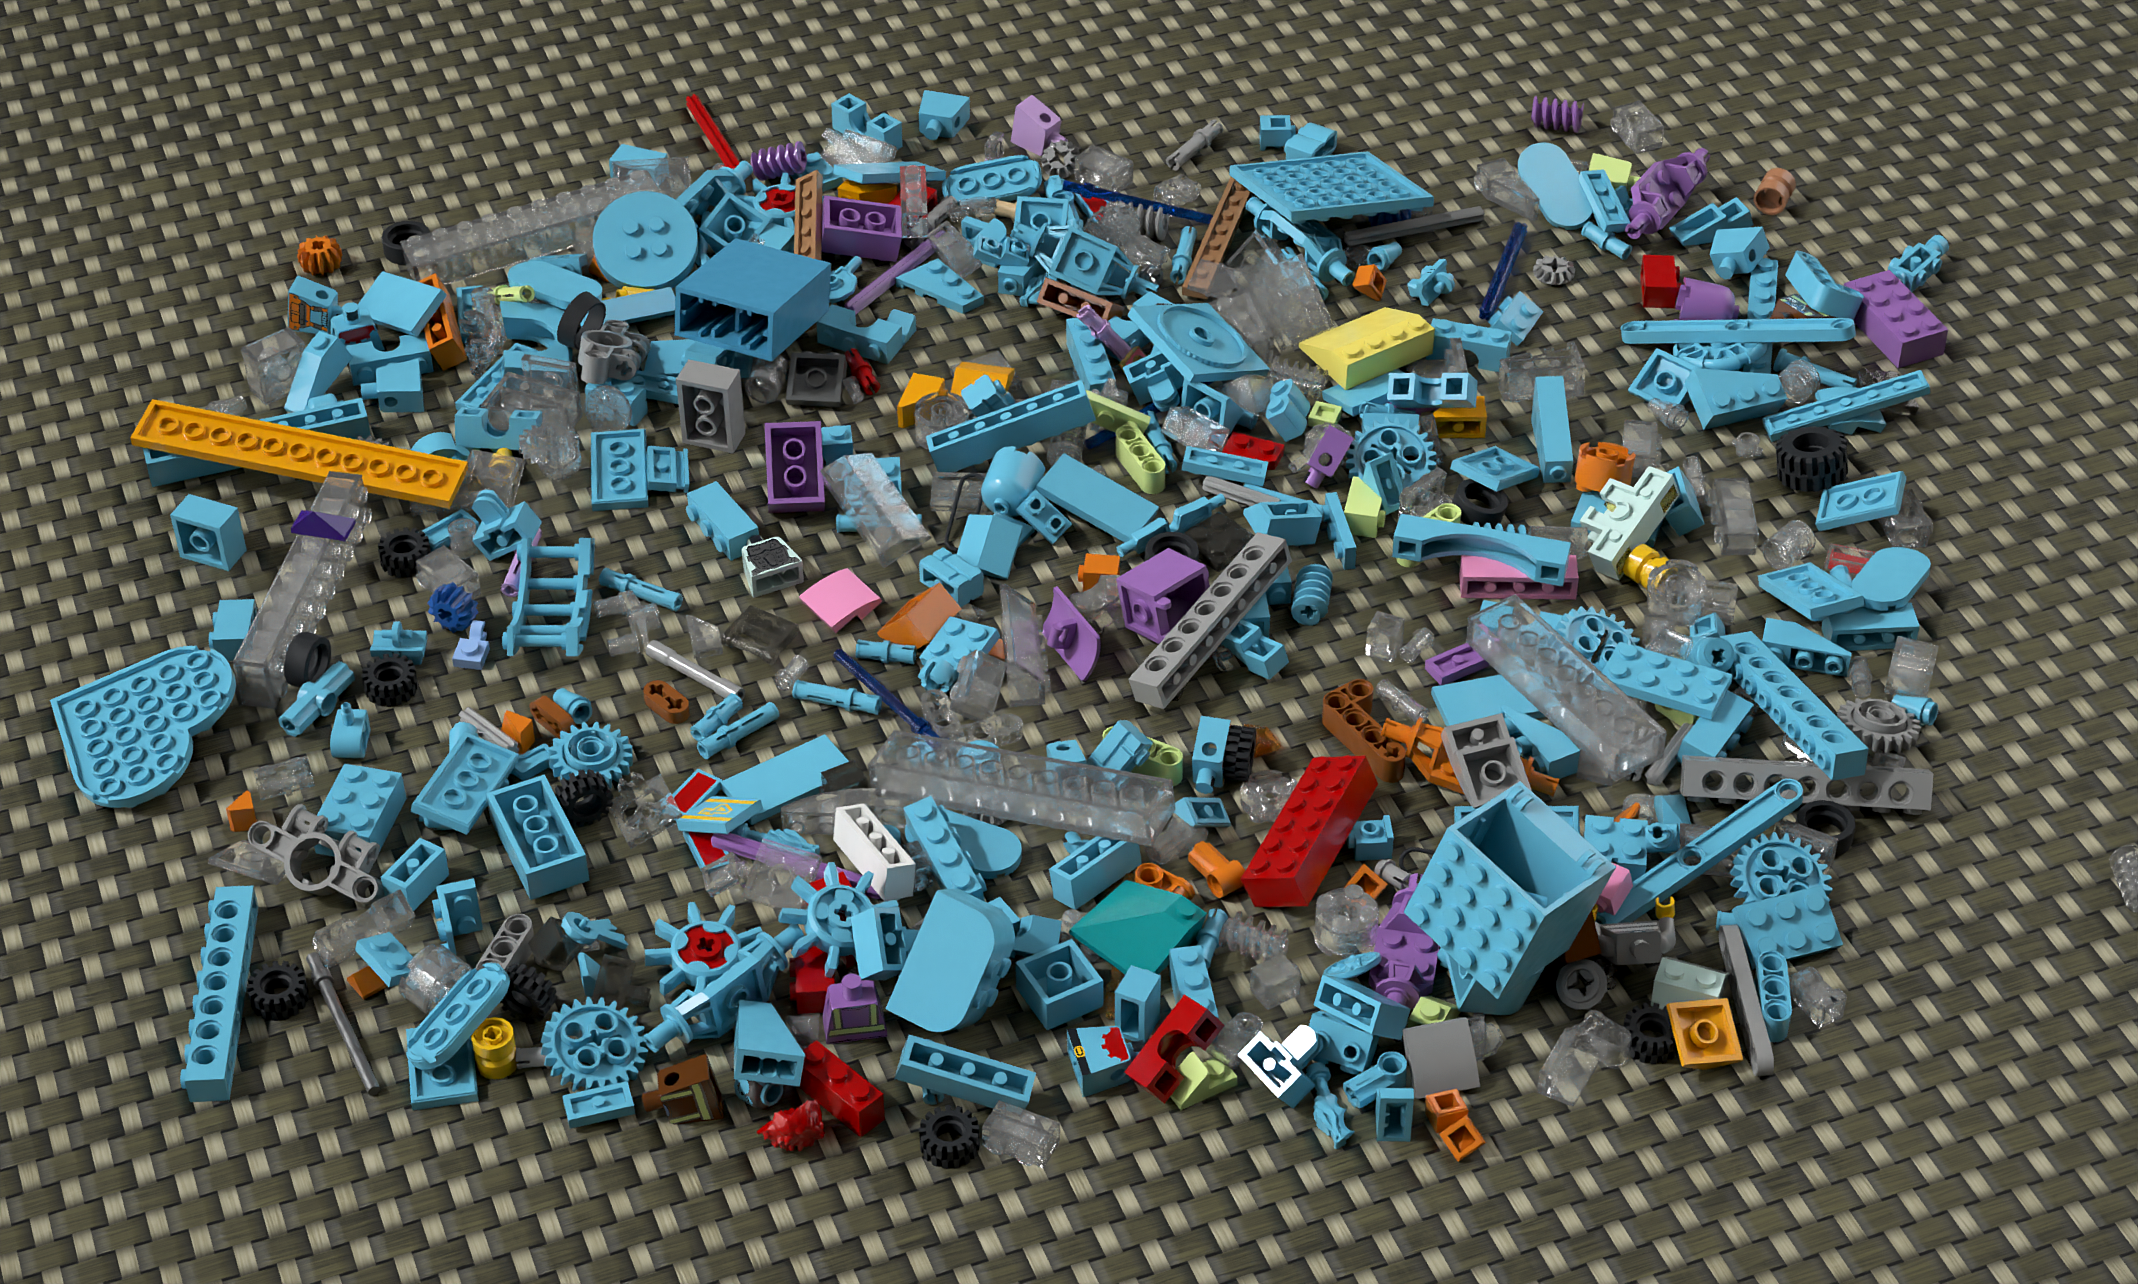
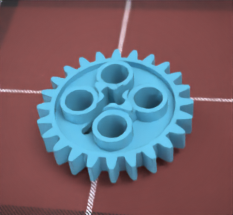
M1384 417V423L1380 425L1374 419L1372 428L1364 424L1363 433L1355 432L1356 440L1352 441L1349 446L1350 449L1346 452V458L1349 459L1346 460V468L1351 469L1349 470L1348 477H1359L1362 480L1366 460L1375 459L1392 452L1406 499L1409 501L1410 492L1415 496H1419V487L1426 489L1427 480L1433 479L1432 471L1436 468V462L1433 460L1436 459V452L1431 450L1434 443L1426 442L1428 438L1427 432L1419 435V425L1413 429L1409 428L1410 420L1401 425L1399 417L1395 418L1394 423H1390L1389 419ZM1388 439L1395 443L1393 445H1386L1382 441ZM1412 455L1417 459L1414 461H1408L1404 457Z
M1580 606L1577 611L1571 609L1568 614L1565 613L1554 628L1556 632L1552 636V639L1556 641L1553 648L1561 650L1557 658L1566 659L1563 666L1572 667L1574 669L1572 672L1573 676L1581 674L1583 683L1588 679L1592 680L1594 688L1598 685V677L1618 643L1622 642L1636 646L1640 639L1631 637L1634 630L1625 629L1623 627L1625 625L1624 620L1616 622L1615 614L1607 617L1604 609L1596 613L1592 606L1588 611ZM1605 633L1606 638L1597 652V658L1592 663V656L1600 645V639Z
M1773 832L1769 838L1764 833L1757 840L1751 838L1746 845L1741 847L1737 856L1732 861L1734 867L1731 869L1730 874L1735 876L1730 885L1739 888L1734 897L1744 898L1745 901L1742 904L1744 905L1823 885L1826 896H1828L1832 891V887L1827 884L1832 877L1823 874L1828 865L1818 864L1817 862L1821 854L1811 855L1809 853L1812 845L1809 844L1802 848L1800 846L1801 838L1798 837L1793 843L1790 842L1788 833H1785L1782 839L1779 840L1777 833ZM1761 888L1765 889L1768 894L1764 893Z
M587 997L585 1005H581L577 999H574L572 1009L563 1004L560 1013L553 1012L551 1021L546 1022L542 1034L541 1043L543 1045L541 1055L546 1056L544 1065L553 1066L551 1071L552 1077L562 1075L560 1083L562 1086L569 1081L572 1082L573 1092L580 1086L584 1087L585 1091L620 1082H629V1079L635 1081L638 1072L643 1070L648 1053L643 1038L645 1028L644 1026H636L638 1017L632 1016L627 1018L628 1008L625 1007L620 1011L616 1010V1001H613L609 1007L605 1006L604 998L602 997L599 999L598 1004H593L591 998ZM600 1026L606 1027V1028L609 1029V1030H603V1029H600L599 1027H600ZM568 1036H576L579 1039H572ZM610 1053H617V1054H619V1055H621V1056H619V1057L613 1056V1055L610 1054ZM581 1062L589 1063L591 1066L582 1065Z

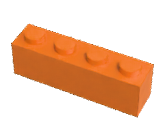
M434 273L418 282L440 288L447 294L423 328L428 348L444 371L467 360L450 294L437 274Z

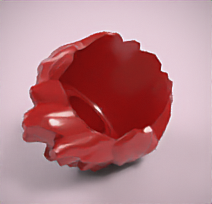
M814 1099V1101L807 1100L796 1109L790 1108L789 1110H780L774 1113L773 1120H770L757 1130V1134H763L764 1140L769 1139L775 1148L780 1146V1148L787 1151H794L796 1145L798 1151H802L805 1147L813 1146L815 1140L823 1139L825 1134L818 1099Z

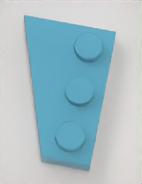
M938 258L896 277L897 287L902 289L906 286L915 290L916 295L921 297L928 295L936 298L938 304L962 314L984 304V296Z

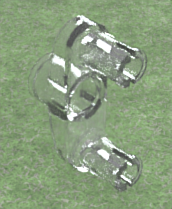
M632 590L619 592L617 596L593 601L597 619L623 613V615L627 616L632 634L607 639L611 658L626 653L637 652L638 654L646 652L649 644L647 632L662 628L657 604L653 603L642 606Z

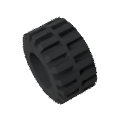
M1816 426L1798 428L1782 435L1776 443L1777 475L1779 481L1786 487L1805 492L1827 490L1831 486L1839 485L1840 481H1844L1848 474L1846 439L1834 429Z

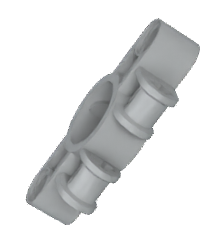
M607 320L600 330L583 332L578 362L583 366L581 380L591 384H603L608 377L619 380L631 379L640 368L646 355L650 352L651 343L649 339L642 334L628 332L629 324L619 320ZM633 346H638L640 353H637Z
M297 804L291 810L282 828L266 821H257L249 828L248 840L250 844L284 862L286 876L297 888L319 896L339 891L370 907H379L384 904L385 896L382 881L369 874L380 851L378 843H369L359 838L358 834L353 830L347 832L341 841L324 834L328 826V818L324 815L317 816L307 811L306 806L303 804ZM270 830L271 837L268 842L263 844V836ZM317 844H321L333 850L335 865H332L326 880L319 884H314L303 878L301 864L308 856L309 849ZM358 847V848H360L362 851L359 852V851L356 850V848ZM373 884L374 892L370 897L366 898L365 891L369 885Z

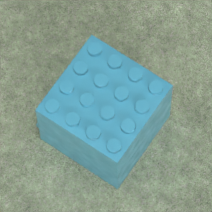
M1519 781L1447 828L1404 913L1483 985L1484 988L1499 999L1569 950L1616 866ZM1525 891L1548 897L1547 907L1544 909Z

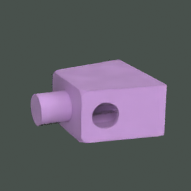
M1029 96L1016 106L1011 136L1013 144L1043 156V149H1047L1051 142L1056 143L1061 139L1068 142V139L1059 134L1061 126L1060 117L1035 96Z

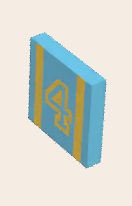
M712 796L676 820L678 830L683 832L728 834L763 809L761 799Z

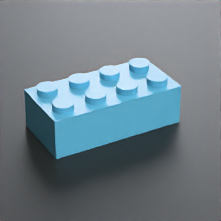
M545 774L486 793L490 819L530 900L589 881L586 854Z

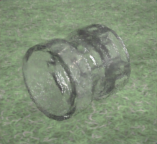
M457 519L448 526L451 553L458 558L472 557L479 550L472 542L477 532L476 524L472 520Z

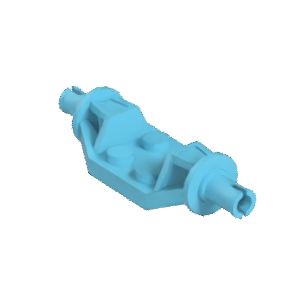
M741 161L734 169L722 167L718 170H707L676 200L688 210L694 220L698 214L701 216L708 209L709 205L717 206L728 191L733 195H744L746 192L744 180L752 174L753 167L747 161Z
M1251 197L1247 201L1246 210L1255 215L1254 227L1260 233H1265L1271 239L1286 240L1289 236L1294 238L1293 242L1305 248L1304 264L1316 272L1321 281L1329 282L1336 278L1344 286H1349L1353 283L1356 274L1345 266L1347 261L1346 254L1342 251L1341 239L1314 219L1305 220L1303 224L1291 223L1290 220L1280 215L1278 211L1267 203L1264 204L1258 197Z
M1016 221L1014 228L1023 233L1011 231L1010 237L1031 245L1030 257H1035L1048 274L1095 295H1121V298L1125 299L1132 291L1144 296L1149 292L1146 290L1147 288L1155 292L1159 289L1158 284L1156 285L1138 277L1140 266L1137 264L1134 266L1119 247L1071 225L1048 226V224L1044 223L1036 231ZM1046 233L1061 237V239L1046 235ZM1039 249H1040L1041 251H1043L1044 253H1046L1047 255L1051 256L1052 259L1049 258L1048 256H1046L1045 254H1043L1042 252H1040Z
M790 924L789 927L774 938L761 931L756 935V940L738 951L739 962L735 963L720 978L710 982L699 993L687 989L671 1004L663 1005L660 1011L664 1021L643 1036L648 1048L656 1053L674 1037L687 1044L693 1039L720 1038L735 1026L739 1000L767 1002L778 971H783L788 967L785 953L794 947V944L804 936L800 927L796 924ZM695 1016L700 1022L688 1025L686 1019Z

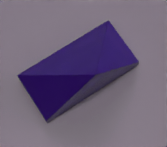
M301 510L291 527V533L346 541L356 521L355 518Z

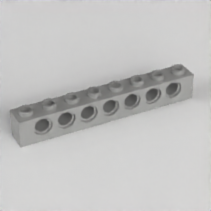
M1258 532L1128 679L1135 701L1162 709L1171 702L1222 643L1225 637L1292 562L1286 539Z
M1682 755L1680 792L1682 796H1687L1688 801L1705 802L1706 797L1718 798L1719 803L1735 804L1737 799L1749 800L1750 802L1766 791L1767 783L1772 777H1780L1782 780L1790 778L1798 782L1808 778L1813 780V788L1809 792L1803 793L1802 803L1827 800L1841 804L1849 811H1860V806L1872 807V811L1880 813H1890L1891 808L1903 809V813L1920 815L1922 810H1931L1934 774L1929 769L1866 766L1865 775L1839 779L1844 782V789L1841 793L1834 795L1829 793V786L1836 780L1832 781L1815 763ZM1717 773L1721 775V782L1718 786L1708 787L1705 785L1706 777L1709 774ZM1742 775L1752 777V783L1746 789L1736 787V781ZM1866 782L1875 784V790L1870 796H1862L1860 794V788ZM1897 784H1904L1906 786L1905 794L1900 798H1893L1891 796L1892 788ZM1789 789L1782 791L1780 795L1785 799H1793L1797 796V793Z

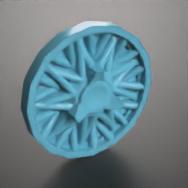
M1378 952L1350 955L1348 958L1326 968L1323 974L1343 979L1354 978L1377 966L1382 958Z

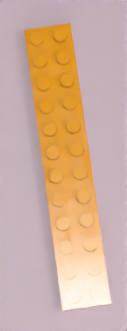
M155 399L151 400L130 437L133 446L450 509L468 471L467 461Z

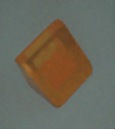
M1251 724L1244 725L1245 727L1256 728L1254 758L1280 749L1279 741L1268 727Z

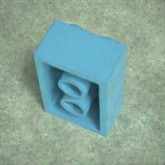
M344 764L317 816L324 815L328 818V826L324 834L341 841L347 832L353 830L358 834L359 838L369 843H378L381 850L407 799L402 773ZM321 844L314 846L316 854L335 857L333 850ZM356 848L357 851H362L360 848Z

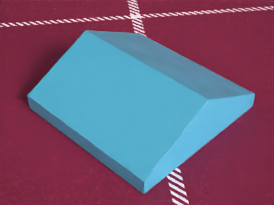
M1017 196L1014 225L1018 221L1036 231L1044 223L1048 224V226L1067 225L1069 199ZM1016 228L1013 229L1014 231H1016V232H1018V233H1021V234L1023 233L1022 231H1020V230H1018V229H1016ZM1046 233V235L1061 239V237Z
M1656 348L1629 387L1628 393L1675 414L1691 399L1684 382L1693 368L1699 367Z
M969 514L957 554L971 566H977L983 575L1008 580L1023 526L994 515Z

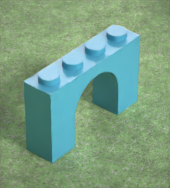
M500 301L497 321L499 338L535 341L548 348L538 352L504 350L501 367L502 388L567 392L568 382L574 379V365H571L573 350L568 346L560 344L557 340V329L564 309L550 304Z

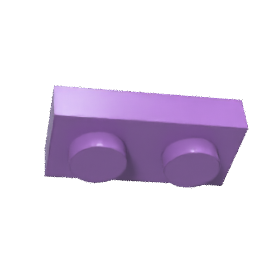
M1472 640L1425 660V670L1439 685H1445L1490 666L1491 657Z

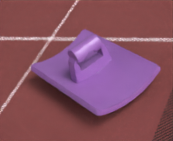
M1056 586L1053 588L1052 608L1040 631L1048 640L1047 645L1055 648L1080 680L1085 682L1097 663L1101 647L1100 637Z

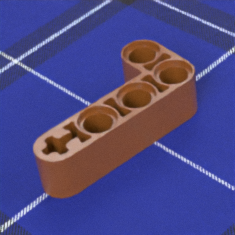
M1355 679L1328 692L1323 698L1322 724L1355 756H1366L1373 773L1382 781L1395 783L1403 779L1406 759L1405 748L1396 740L1380 736L1383 727L1370 716L1373 705V685L1367 680Z

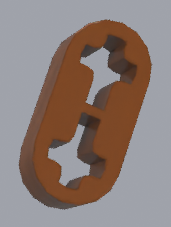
M655 680L644 686L645 704L665 721L679 724L689 718L690 711L687 698L668 683Z
M542 695L530 703L529 708L535 720L560 739L561 731L571 733V725L576 727L571 715L547 696Z

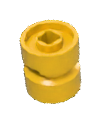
M1640 544L1631 551L1625 560L1623 573L1636 583H1640L1654 595L1659 596L1664 594L1673 585L1678 574V566L1665 556L1660 558V554L1647 544Z
M486 1018L471 1035L476 1067L480 1075L485 1078L502 1079L511 1075L516 1070L517 1063H519L516 1062L513 1027L503 1018Z

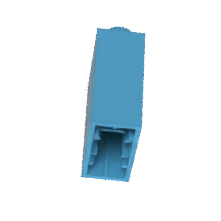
M735 238L676 286L675 335L773 361L829 311L831 263Z

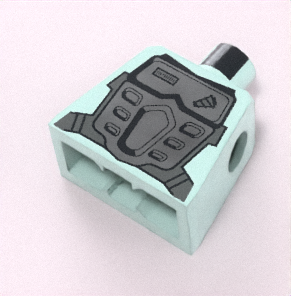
M754 535L748 539L747 546L742 548L743 568L753 598L804 582L801 558L780 537L763 540L760 535Z

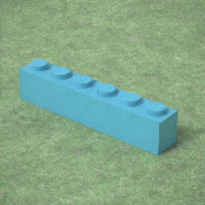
M1082 380L930 434L926 436L931 457L941 477L994 458L996 452L1003 447L1015 446L1019 449L1024 446H1030L1038 441L1058 436L1076 427H1083L1090 422L1096 421L1084 384Z

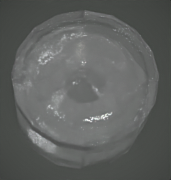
M1803 360L1791 362L1778 375L1787 400L1793 403L1805 402L1820 387L1819 373L1810 363Z

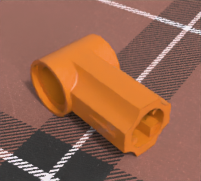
M1200 841L1194 845V848L1188 854V861L1206 878L1208 887L1217 898H1222L1244 886L1241 877L1245 869L1237 860L1229 862L1210 843Z

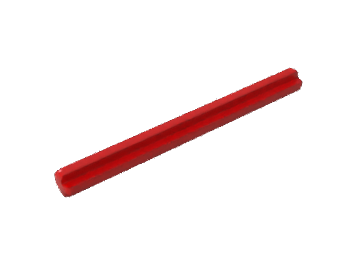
M696 94L688 95L686 97L687 107L726 167L736 168L740 163L738 157L700 98Z

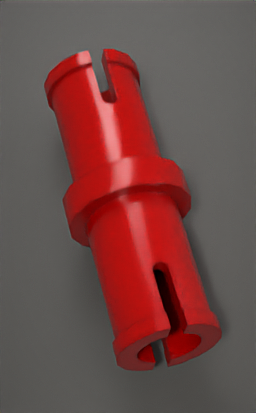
M851 349L854 357L847 350L844 355L854 380L861 384L867 395H873L869 388L870 386L877 393L880 389V383L872 374L870 364L863 360L857 349Z

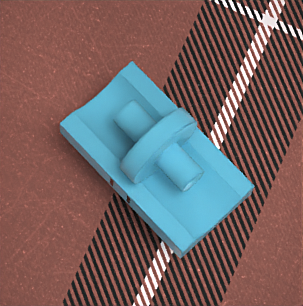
M1439 259L1433 266H1425L1421 270V278L1412 279L1408 283L1410 296L1419 297L1421 305L1428 306L1441 293L1449 294L1454 289V276L1446 271L1447 260Z
M1036 489L1016 509L1052 545L1072 525Z
M400 621L393 622L392 630H374L373 644L370 647L371 657L379 656L380 659H383V654H389V657H393L395 653L399 654V657L404 655L408 660L411 659L414 665H420L425 653L428 638L427 631L402 630Z

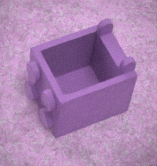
M1167 548L1116 578L1125 627L1160 644L1165 636L1210 587L1209 572L1206 565Z

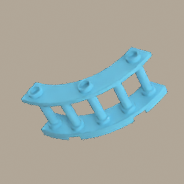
M522 538L521 543H518L517 560L521 561L518 599L513 601V619L510 625L507 626V632H503L502 646L504 650H507V656H514L520 647H561L562 650H566V656H579L581 654L583 644H579V642L586 641L591 614L593 590L587 589L590 575H594L595 538H579V544H575V546H532V538ZM532 558H575V561H578V575H574L573 578H531ZM530 589L573 590L576 593L575 602L570 604H529ZM527 616H570L571 618L570 623L566 625H526Z

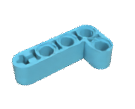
M1802 251L1795 252L1785 276L1807 305L1818 312L1830 316L1854 320L1864 295L1852 288L1837 284L1814 256Z

